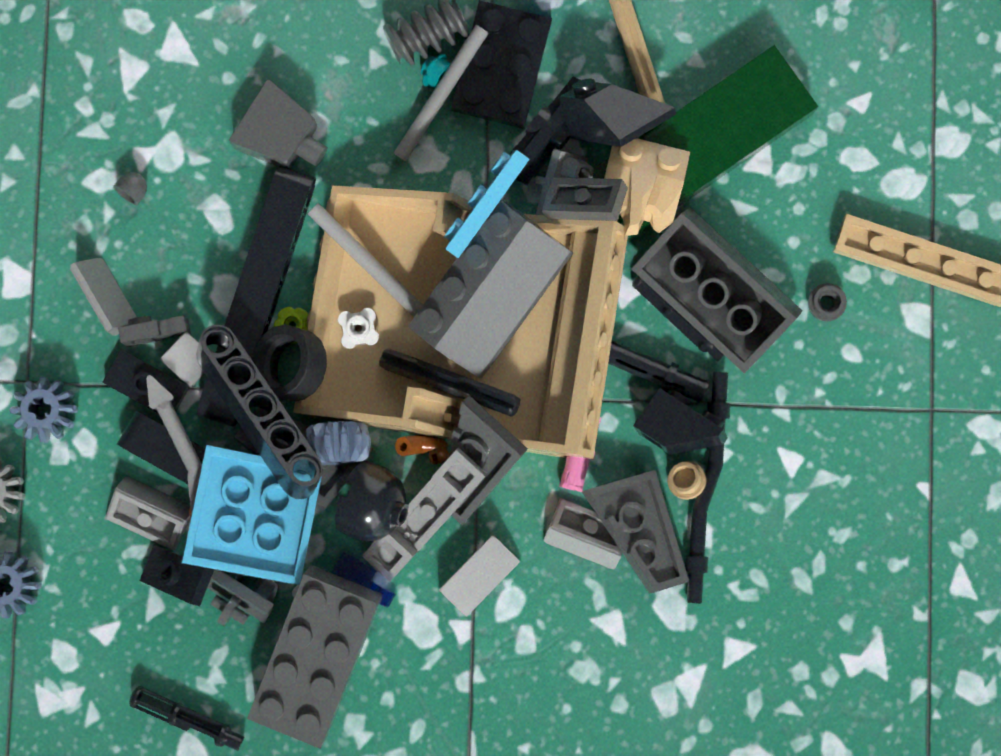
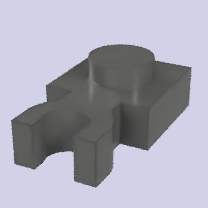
M184 315L161 321H152L151 316H141L129 319L128 326L118 327L120 341L127 347L166 340L165 338L182 336L185 332L191 334L189 320Z

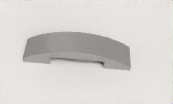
M458 447L408 504L409 510L405 522L401 526H396L393 532L381 540H375L363 553L362 557L390 582L459 508L487 474Z

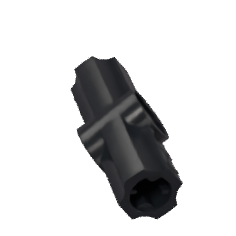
M573 76L552 103L548 107L544 106L536 114L525 130L526 135L513 148V150H518L529 158V161L516 178L519 182L528 186L552 156L553 149L561 151L571 137L559 96L572 90V85L581 79Z

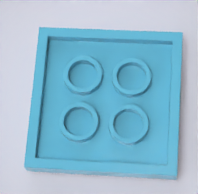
M206 445L182 563L299 585L302 579L321 478L310 497L295 499L282 489L261 456ZM302 470L293 472L294 476L300 481L307 482L311 480L310 476Z

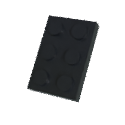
M479 0L471 31L475 25H478L487 31L488 35L458 80L451 111L525 129L552 18Z

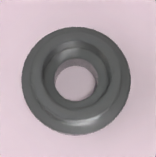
M823 283L815 287L809 294L808 308L811 314L818 320L825 322L836 320L846 309L847 300L845 293L837 285ZM827 296L831 298L833 302L831 309L827 310L821 306V297Z

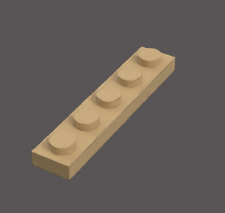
M849 214L843 217L833 249L834 253L1001 307V264Z

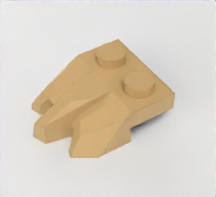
M637 138L622 147L612 145L604 179H623L628 187L620 211V216L623 218L625 236L638 235L643 221L650 222L652 228L659 233L673 223L684 184L690 156L689 151Z

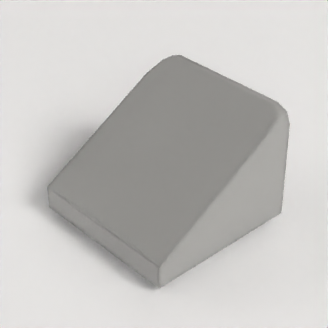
M185 332L163 354L160 360L192 388L205 373L196 359L199 342L191 334Z

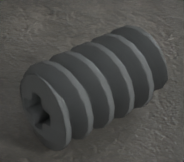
M438 0V11L430 4L425 5V18L416 10L411 12V25L403 17L398 18V31L389 24L383 26L386 38L399 64H401L400 59L404 58L411 66L414 65V52L416 51L424 59L428 58V45H431L438 53L441 52V39L443 38L452 46L455 45V32L457 31L465 39L468 38L469 32L466 21L455 0H451L452 5L447 0Z

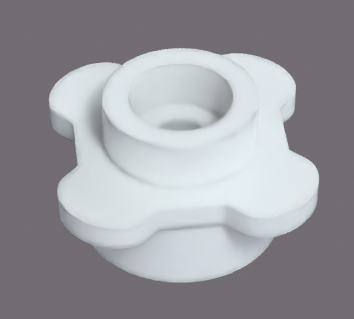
M364 308L358 313L344 311L339 315L338 323L343 329L341 343L345 348L352 349L356 345L364 344L372 346L378 342L379 334L375 331L373 323L376 314L372 309ZM356 325L362 326L360 332L355 331Z

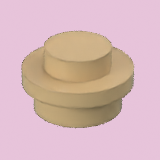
M680 462L669 472L668 487L680 499H693L704 490L706 474L695 462Z

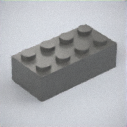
M311 565L303 574L247 719L320 749L329 734L384 594Z

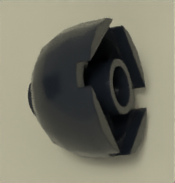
M363 461L358 464L345 482L352 485L347 497L339 496L335 514L336 528L353 539L363 541L381 540L393 532L396 526H401L407 518L409 506L405 504V489L398 476L388 468L369 461Z

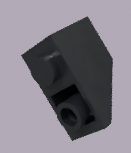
M659 388L633 425L640 436L669 455L723 445L728 439L724 429L721 428L724 423L718 417L704 410L702 415L690 408L692 402L675 390L668 394Z

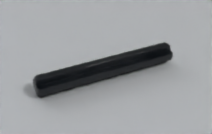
M390 348L382 352L379 360V366L387 371L462 399L470 396L479 405L510 417L517 413L520 406V398L512 393Z

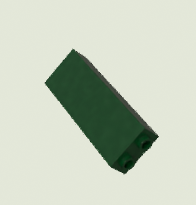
M773 45L678 110L675 116L644 133L637 139L690 152L678 208L812 116L819 106L776 46ZM609 158L594 168L592 178L604 179ZM619 215L617 222L623 225V218ZM643 221L638 234L651 226L650 222ZM628 235L627 241H630L637 235Z

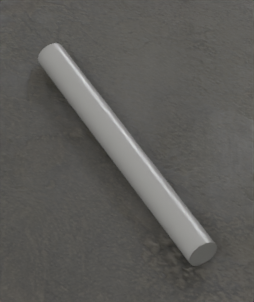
M475 25L394 151L395 155L407 161L488 35L487 31Z
M317 203L307 214L415 317L423 304Z

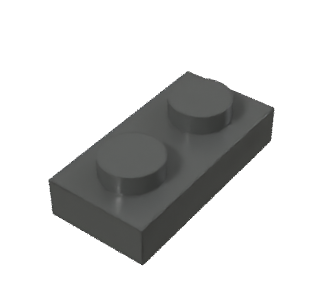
M552 178L541 211L547 219L618 221L628 187L623 179Z

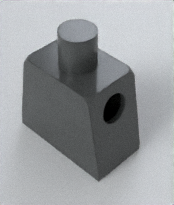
M268 79L229 139L231 145L237 151L288 169H292L299 157L314 166H318L328 149L327 146L312 138L317 129L315 119Z

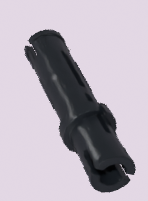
M615 341L611 342L608 364L662 386L661 389L665 392L675 390L697 401V403L702 402L710 383L709 380L679 369V364L674 362L669 365Z

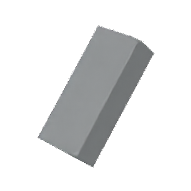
M94 258L74 262L70 265V270L105 331L111 335H118V327L128 326V320L136 318V315L102 258Z
M125 477L115 488L105 519L175 551L191 519L189 515L190 505L133 478Z
M559 499L545 534L544 542L607 568L615 569L622 556V552L596 512L565 499Z
M492 535L439 591L467 617L520 561Z

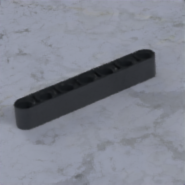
M278 166L274 173L224 325L234 333L251 359L256 344L262 335L269 331L316 184V177L282 166ZM218 345L215 353L224 352V349ZM233 375L228 377L236 385L246 384L245 380L240 376ZM207 377L199 401L197 415L236 427L237 420Z

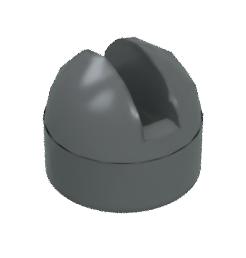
M136 172L125 173L113 185L114 190L121 197L136 206L145 197L147 192L144 177Z

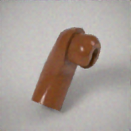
M412 435L400 437L395 443V450L399 455L408 456L429 453V460L434 465L444 463L449 457L447 450L449 445L443 438Z

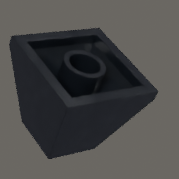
M592 78L574 83L572 90L559 96L571 139L622 147L676 115V110L673 106L613 84L595 82Z

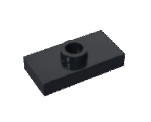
M122 349L102 381L107 386L158 413L157 409H152L149 406L146 380L148 375L153 376L174 396V399L170 402L175 411H177L190 388Z
M153 545L139 581L189 604L200 607L214 569L183 564L182 555Z

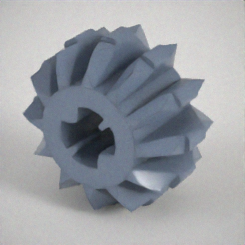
M40 377L37 387L31 381L24 383V388L27 391L26 395L20 392L14 393L13 397L21 401V405L10 407L9 410L11 414L21 415L13 425L16 429L26 428L25 438L32 440L38 434L40 442L48 443L51 433L57 439L64 437L61 425L73 428L75 423L66 417L67 413H77L78 407L70 404L66 405L75 395L70 390L62 392L63 382L55 380L50 385L48 378ZM43 401L51 406L50 414L44 413L45 419L44 416L37 414L38 406L44 407Z
M362 422L317 423L306 429L305 439L320 459L322 465L353 464L370 458L371 436L369 435L367 425Z
M4 552L2 560L0 559L1 618H10L12 609L17 615L25 614L26 607L24 602L31 605L37 602V598L29 593L30 590L42 588V583L31 582L30 579L37 575L39 572L38 568L31 567L25 570L29 558L20 556L15 561L13 552ZM2 578H11L9 584L14 587L12 592H3L5 585L1 583Z

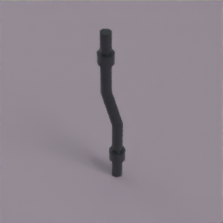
M713 372L711 402H707V411L724 423L721 428L725 431L726 419H730L731 405L727 403L728 373ZM724 444L709 447L708 464L705 469L706 486L702 493L695 498L692 507L689 555H685V569L688 572L689 579L687 603H702L704 573H708L709 558L705 556L707 511L723 467Z

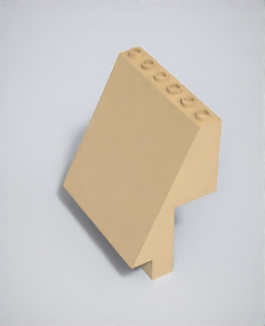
M332 185L326 211L414 297L424 304L457 258L445 249L449 241L444 238V235L457 217L464 221L472 207L467 205L468 201L454 193ZM524 214L571 250L573 255L482 379L434 349L410 329L408 325L414 317L324 231L320 241L321 254L318 271L313 281L314 294L312 306L307 316V331L313 332L322 341L327 355V368L324 379L316 392L305 400L296 401L293 412L312 418L336 422H362L368 427L451 440L454 430L458 427L461 417L459 411L465 399L380 367L379 360L382 352L390 348L519 397L520 406L517 413L512 417L483 406L481 407L528 448L526 452L561 458L573 456L593 459L628 235H624V226L617 221L547 219L545 215ZM364 308L372 309L376 314L373 323L375 331L379 334L378 342L372 346L364 344L356 345L352 349L345 348L341 343L343 329L338 323L339 315L344 311L358 313ZM361 325L355 326V331L360 332L362 330Z

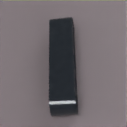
M223 325L207 327L200 336L196 352L199 366L282 489L295 499L310 497L314 493L323 474V466L320 459L234 333ZM212 344L219 345L224 349V352L214 353L207 346ZM233 375L240 376L245 380L246 384L236 385L228 377ZM260 407L267 412V416L258 417L250 411V408ZM276 438L285 440L289 448L279 449L272 444L271 440ZM302 470L310 476L311 480L307 482L300 481L294 476L293 472Z
M135 411L117 445L188 484V471L166 427L148 416ZM191 441L202 463L205 448Z

